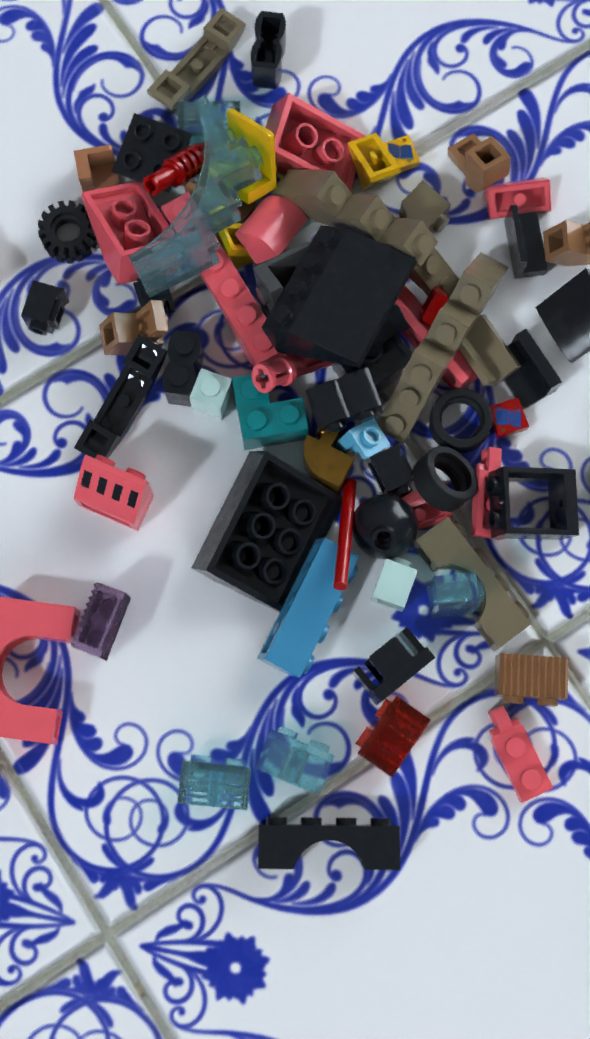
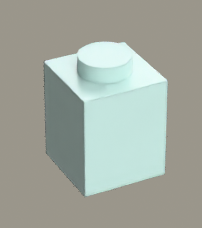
M201 368L189 397L192 409L222 420L233 394L232 379Z
M394 557L392 560L386 559L370 601L402 612L418 570L411 568L412 563L398 557Z

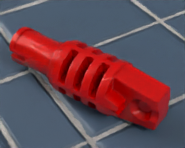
M204 142L184 148L177 154L164 160L159 170L144 177L143 185L145 190L149 194L153 193L156 196L171 185L180 186L202 173L206 167L217 159V148Z

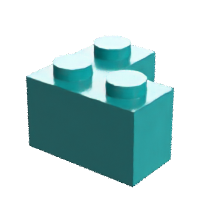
M252 374L232 377L244 450L306 439L309 428L303 397L270 403L268 393H261L254 386Z

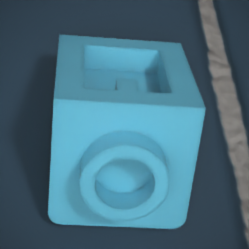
M372 419L348 430L333 446L345 454L350 451L354 455L359 453L362 459L366 460L387 449L390 443L376 420Z

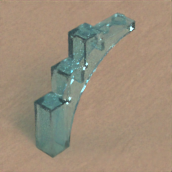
M206 95L194 100L203 125L205 138L203 166L197 185L186 206L172 224L151 243L129 255L150 298L220 263L215 251L220 248L215 233L241 221L237 207L241 206L242 203L237 191L263 179L259 165L263 164V160L256 146L250 147L244 136L236 139L230 127L224 129L222 124L225 123V120L218 105L211 106Z

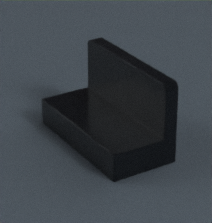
M510 205L504 223L514 279L545 275L548 268L537 212L519 214L518 206Z
M527 329L516 334L508 347L522 367L503 381L514 398L519 397L522 408L527 409L554 393L562 381Z

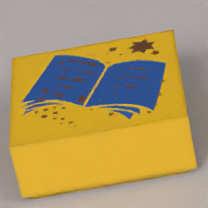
M409 135L384 143L400 166V173L419 167L420 160Z

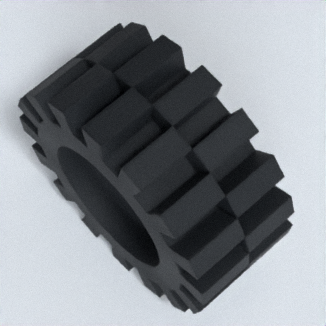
M63 200L58 201L59 208L56 209L51 204L48 206L50 213L48 214L43 211L41 214L43 221H38L40 229L38 234L45 250H47L49 256L52 258L55 256L57 261L63 263L64 258L68 264H73V258L77 257L78 262L83 261L82 255L85 253L89 257L92 254L91 247L96 249L97 246L96 236L85 206L79 203L76 207L75 201L69 200L68 206H65ZM75 223L80 227L79 236L74 240L61 241L57 238V230L64 224Z

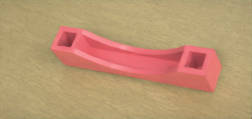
M189 192L161 206L162 215L181 242L180 250L186 255L210 290L252 368L257 364H271L276 358L285 357L284 353L276 351L261 328L267 319Z

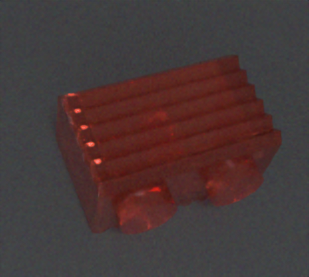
M398 696L394 697L392 702L388 699L384 700L375 713V716L379 718L377 724L372 730L366 727L355 743L360 747L356 754L390 778L394 776L431 721Z

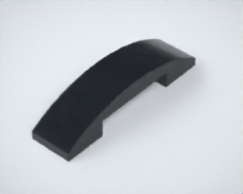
M140 334L137 336L123 361L126 365L94 421L89 420L74 447L75 449L93 458H96L97 455L109 458L126 434L151 391L168 353L167 350Z

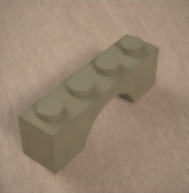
M422 180L401 202L399 217L421 219L431 233L435 231L438 234L450 220L448 214L451 204Z
M447 517L416 539L413 547L432 572L455 570L463 573L473 581L478 589L481 601L480 612L473 625L494 652L531 625L527 619L529 613L519 601L514 602L506 591L509 588L502 577L491 573L486 566L488 561L481 550L477 547L474 549L465 539L468 536L461 524L457 521L452 522Z

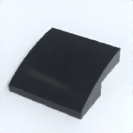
M585 268L536 306L550 335L571 363H574L590 351V270Z

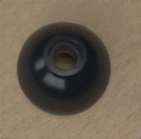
M388 494L372 496L363 501L354 512L353 538L358 547L371 557L377 559L399 557L411 548L417 537L418 519L416 513L405 500L397 496ZM386 531L391 536L388 539H381L378 533Z

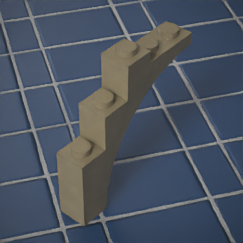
M288 169L277 183V188L271 192L272 195L284 197L295 203L308 219L331 227L348 228L415 257L417 263L409 278L427 296L435 286L445 290L449 298L454 291L459 278L436 250L435 246L438 240L421 219L394 217L378 195L352 193L335 171Z
M481 252L464 270L449 300L439 310L426 337L410 357L400 377V381L378 421V425L384 434L402 444L407 440L443 374L479 315L496 292L509 267Z

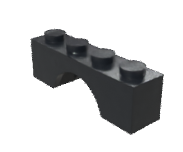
M266 817V824H259L258 869H294L298 858L309 846L324 840H334L344 843L353 849L364 870H400V826L391 825V818H370V825L356 824V818H336V824H322V818L301 817V824H287V817Z

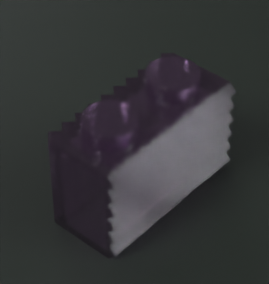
M97 582L93 584L95 589L91 590L92 596L88 597L90 602L86 603L87 608L83 610L85 615L81 616L82 621L78 623L80 628L75 629L77 632L73 636L75 641L70 643L73 648L80 652L107 661L131 598L123 591Z

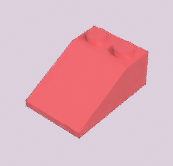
M290 93L273 104L265 128L274 133L276 172L284 175L288 169L335 171L351 191L357 171L348 148V142L365 137L366 135Z
M135 181L82 192V200L105 264L118 285L137 281L138 278L156 272L167 274L177 271L181 242L142 183Z

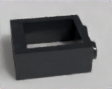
M503 466L488 473L486 492L489 495L490 511L487 522L491 529V538L563 540L579 535L576 469ZM509 482L548 483L550 528L511 527Z

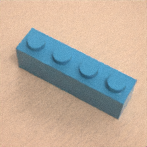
M325 537L315 540L257 659L293 677L300 678L302 673L306 674L314 661L312 653L317 643H322L328 633L329 626L327 622L331 614L339 610L344 596L341 595L342 591L336 590L333 587L338 544ZM350 552L348 584L352 582L358 571L356 563L359 556L353 552Z

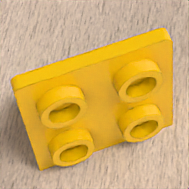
M232 108L227 111L230 154L206 167L207 178L249 205L277 188L275 138L272 131Z

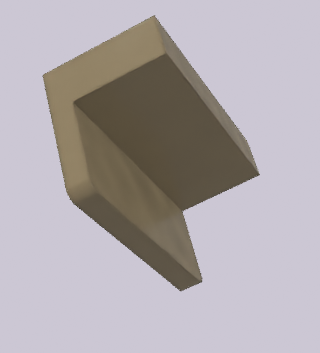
M481 314L459 350L484 386H497L522 366L487 316Z

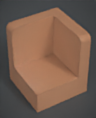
M111 145L74 151L78 178L83 192L120 185L118 174L112 173L115 157Z

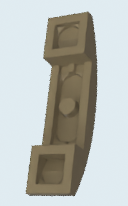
M221 8L204 26L203 37L171 72L166 69L147 89V94L170 110H174L186 103L221 67L243 34L246 23Z

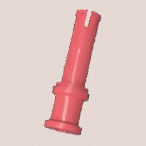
M282 356L276 358L271 364L260 363L255 365L251 373L252 381L259 392L268 393L275 386L281 385L285 387L291 385L296 380V377L333 366V362L300 356L292 359Z

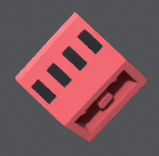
M85 455L82 460L73 499L79 506L138 531L154 498L150 484L145 480L146 476L132 468H127L126 472L114 467V461L102 455H97L96 458Z

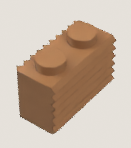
M506 653L496 655L494 696L503 697V703L524 704V698L537 699L538 706L557 707L558 701L568 699L569 658Z

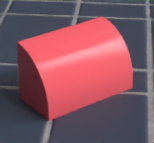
M271 195L263 199L236 231L235 236L257 265L280 255L307 222L308 218L292 201L281 196Z

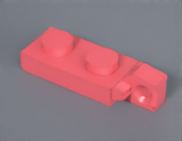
M489 447L482 450L480 463L476 464L477 491L472 498L470 536L495 540L505 539L491 538V529L487 522L490 501L489 495L486 492V481L489 472L501 468V448Z
M503 705L488 711L495 726L494 729L489 731L492 737L490 741L519 801L524 803L553 789L543 765L518 718L511 720Z

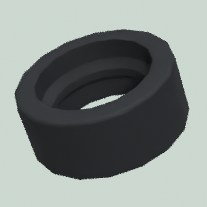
M455 388L445 392L436 400L429 416V430L433 440L439 446L449 447L459 453H467L477 449L487 438L493 424L492 410L488 401L479 393L466 388ZM455 403H463L472 407L477 412L479 427L473 436L466 439H457L450 436L444 430L442 414L448 406Z
M437 446L430 449L417 461L413 468V481L417 491L428 504L440 511L453 512L459 509L477 491V477L474 469L466 458L449 447ZM435 468L441 470L449 477L455 490L449 488L441 481Z

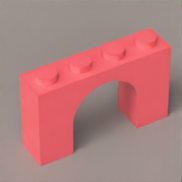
M0 597V737L53 745L58 744L63 711L23 705L17 702L8 694L3 683L2 672L9 653L23 642L40 639L75 644L81 612L76 607Z

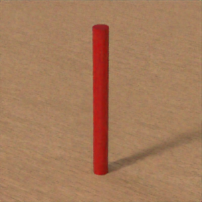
M352 478L346 479L343 486L333 587L340 591L347 589L357 488V481Z

